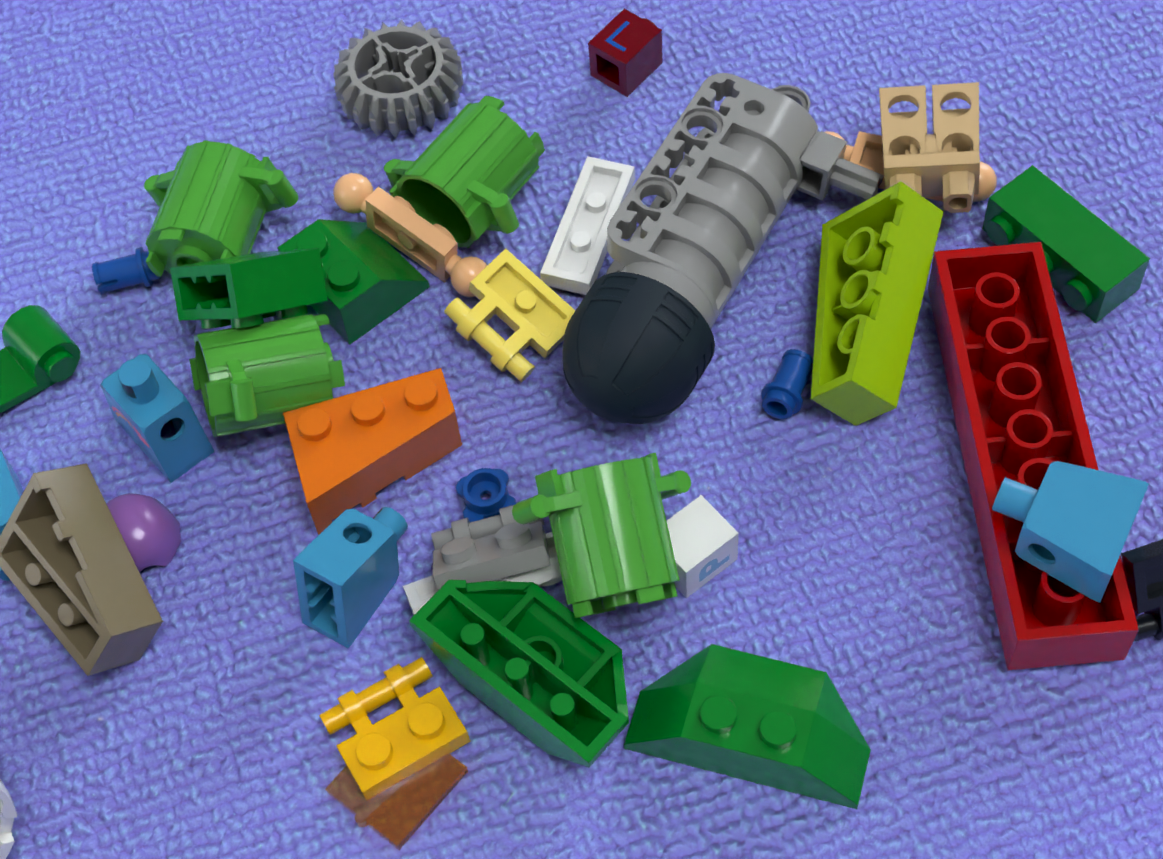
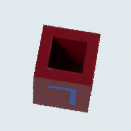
M624 8L588 42L590 76L628 97L663 63L662 29L658 28L652 21L641 18Z

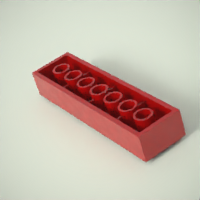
M1033 242L935 251L928 293L1007 670L1125 660L1139 628L1121 557L1119 556L1101 602H1096L1021 559L1015 553V548L1024 522L992 510L1005 477L1039 490L1051 462L1061 461L1098 470L1042 243Z

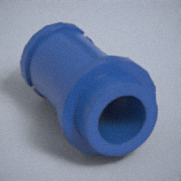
M139 247L136 248L135 254L100 263H92L95 284H101L98 286L99 293L103 295L110 291L142 283L146 287L153 286V281L161 279V277H157L146 263L149 252Z
M796 349L787 350L783 354L782 361L772 382L767 383L761 391L762 407L772 417L788 419L792 414H796L801 410L803 405L801 395L813 371V358L810 355Z

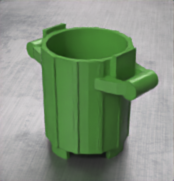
M484 96L479 103H468L416 161L392 159L384 165V171L392 186L389 190L391 196L404 198L412 205L416 213L429 223L445 227L453 235L455 241L458 242V247L469 248L486 230L511 233L519 227V221L510 201L539 169L538 158L545 151L539 134L534 132L529 138L525 130L506 113L500 111L505 105L504 101L495 97Z
M206 140L191 146L188 145L177 162L175 170L160 175H153L144 183V188L159 206V211L146 240L149 252L146 263L157 277H161L164 270L171 275V267L250 254L265 213L281 209L282 207H291L298 201L299 196L283 171L276 169L269 157H263L262 161H259L253 154L229 143L225 144Z
M309 314L264 322L263 324L250 327L229 328L194 335L195 358L189 359L195 391L201 390L208 423L214 437L286 424L284 412L333 399L332 388L345 386L342 361L333 360L330 346L327 342H323L319 326L330 324L327 315L313 316Z
M650 453L640 458L595 465L560 475L557 474V469L549 470L535 476L539 495L519 501L513 506V518L520 524H527L549 516L567 604H572L575 618L616 610L615 607L631 603L638 602V604L677 597L675 582L680 580L662 499L687 492L691 486V479L682 470L661 476L656 453Z

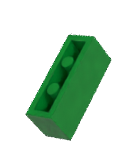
M1033 165L988 199L982 229L987 233L992 242L997 246L1041 242L1052 287L1063 296L1070 307L1077 311H1082L1095 323L1140 289L1150 258Z

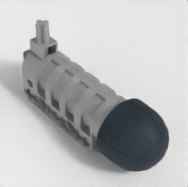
M717 73L709 76L696 92L611 218L607 227V251L614 261L608 268L606 275H603L594 282L569 320L565 330L562 351L563 371L572 393L579 402L598 417L611 422L645 424L669 415L685 402L714 356L715 341L711 331L713 325L796 190L821 200L825 198L832 185L867 200L877 195L884 175L845 160L844 154L847 141L823 131H817L818 126L809 114L810 99L805 91L790 85L778 86L771 90L729 73ZM725 96L726 98L721 103L718 112L714 109L715 100L720 101ZM695 126L705 127L696 137L688 131ZM677 167L671 178H669L670 168ZM657 195L650 207H647L641 201L646 196Z

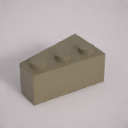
M87 463L33 473L0 535V568L87 676L140 660L163 620Z

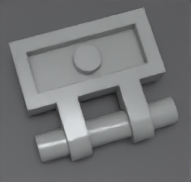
M514 505L500 508L499 515L470 522L467 517L451 522L452 528L432 533L431 536L435 551H433V579L437 590L449 579L466 580L467 583L496 581L550 566L548 541L543 525H545L544 519L542 518L527 524L517 523L512 515Z

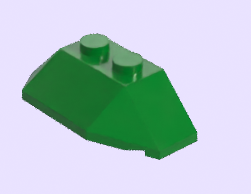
M449 579L409 620L410 626L463 687L547 754L590 768L629 723L622 649L580 617L575 618L571 610L534 582L484 581L467 583L466 580Z
M714 644L709 645L640 691L624 743V749L854 809L858 808L871 751L827 672Z

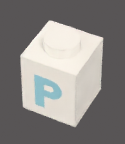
M702 495L667 520L680 580L675 582V587L685 598H688L738 559L739 533Z

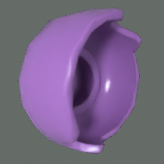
M133 493L120 495L106 503L139 573L141 570L153 565L165 567L172 561L181 543L180 523L167 507L155 498Z

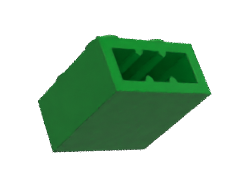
M319 248L257 252L170 268L179 321L200 320L202 329L231 325V328L250 327L263 324V318L276 316V319H286L304 316L308 314L307 305L328 301L325 288L326 272L321 262Z

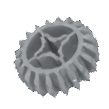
M402 19L394 27H387L382 21L380 30L375 32L364 28L363 39L350 38L348 49L339 51L338 64L334 65L335 71L333 75L336 84L334 87L336 97L340 101L347 118L354 119L360 130L371 127L376 136L385 130H390L395 139L402 130H409L415 136L419 126L424 125L433 129L435 117L448 119L450 107L458 106L459 92L462 91L464 82L461 59L457 55V50H454L449 37H442L437 27L426 30L421 21L412 27H407Z

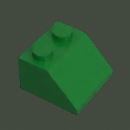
M318 219L277 247L278 251L320 249L321 262L326 272L325 288L328 301L309 305L319 315H327L330 322L329 325L349 345L430 287L429 281L385 239L367 227V222Z

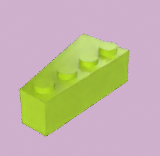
M901 181L822 224L811 400L855 426L897 408L944 212Z

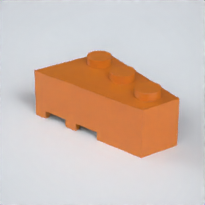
M441 368L283 413L306 503L318 535L346 509H351L358 504L362 508L377 499L375 493L401 477L408 480L462 446L455 409Z

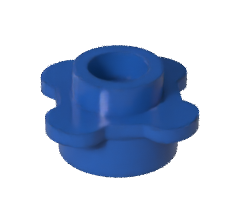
M477 469L457 482V495L464 499L466 506L463 510L464 518L468 517L470 522L499 515L500 508L516 504L515 498L508 493L509 476L504 470ZM484 494L491 495L488 500H483L481 496Z

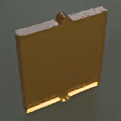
M447 753L366 800L346 765L326 787V791L355 815V820L359 827H366L368 825L395 848L400 850L467 774L468 769L451 754Z

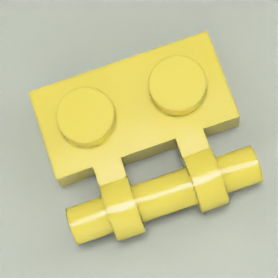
M506 248L470 282L469 291L480 302L470 309L457 297L444 310V313L457 324L456 331L467 341L475 340L492 356L490 362L501 372L508 370L520 382H523L535 368L521 353L530 345L545 359L564 340L566 327L575 312L568 303ZM495 314L515 331L507 340L487 324V321Z

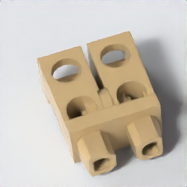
M979 82L932 85L933 134H927L926 85L879 88L885 190L901 181L923 197L943 196V210L949 213L969 212L974 195L979 194ZM953 98L963 99L970 104L968 109L941 110L942 104ZM901 101L911 102L918 107V111L889 113L891 106Z

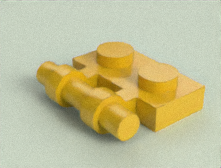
M422 657L403 668L399 663L383 672L385 678L357 694L353 690L348 691L337 698L339 704L319 715L330 735L349 724L352 725L356 732L354 736L336 745L367 802L471 742L467 730L440 686L420 698L413 689L433 677ZM397 698L402 708L372 724L367 714Z

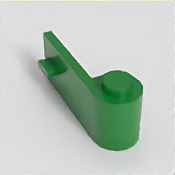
M29 305L19 309L9 317L2 329V339L5 348L0 350V413L49 386L66 380L75 372L80 360V349L46 309L39 305Z

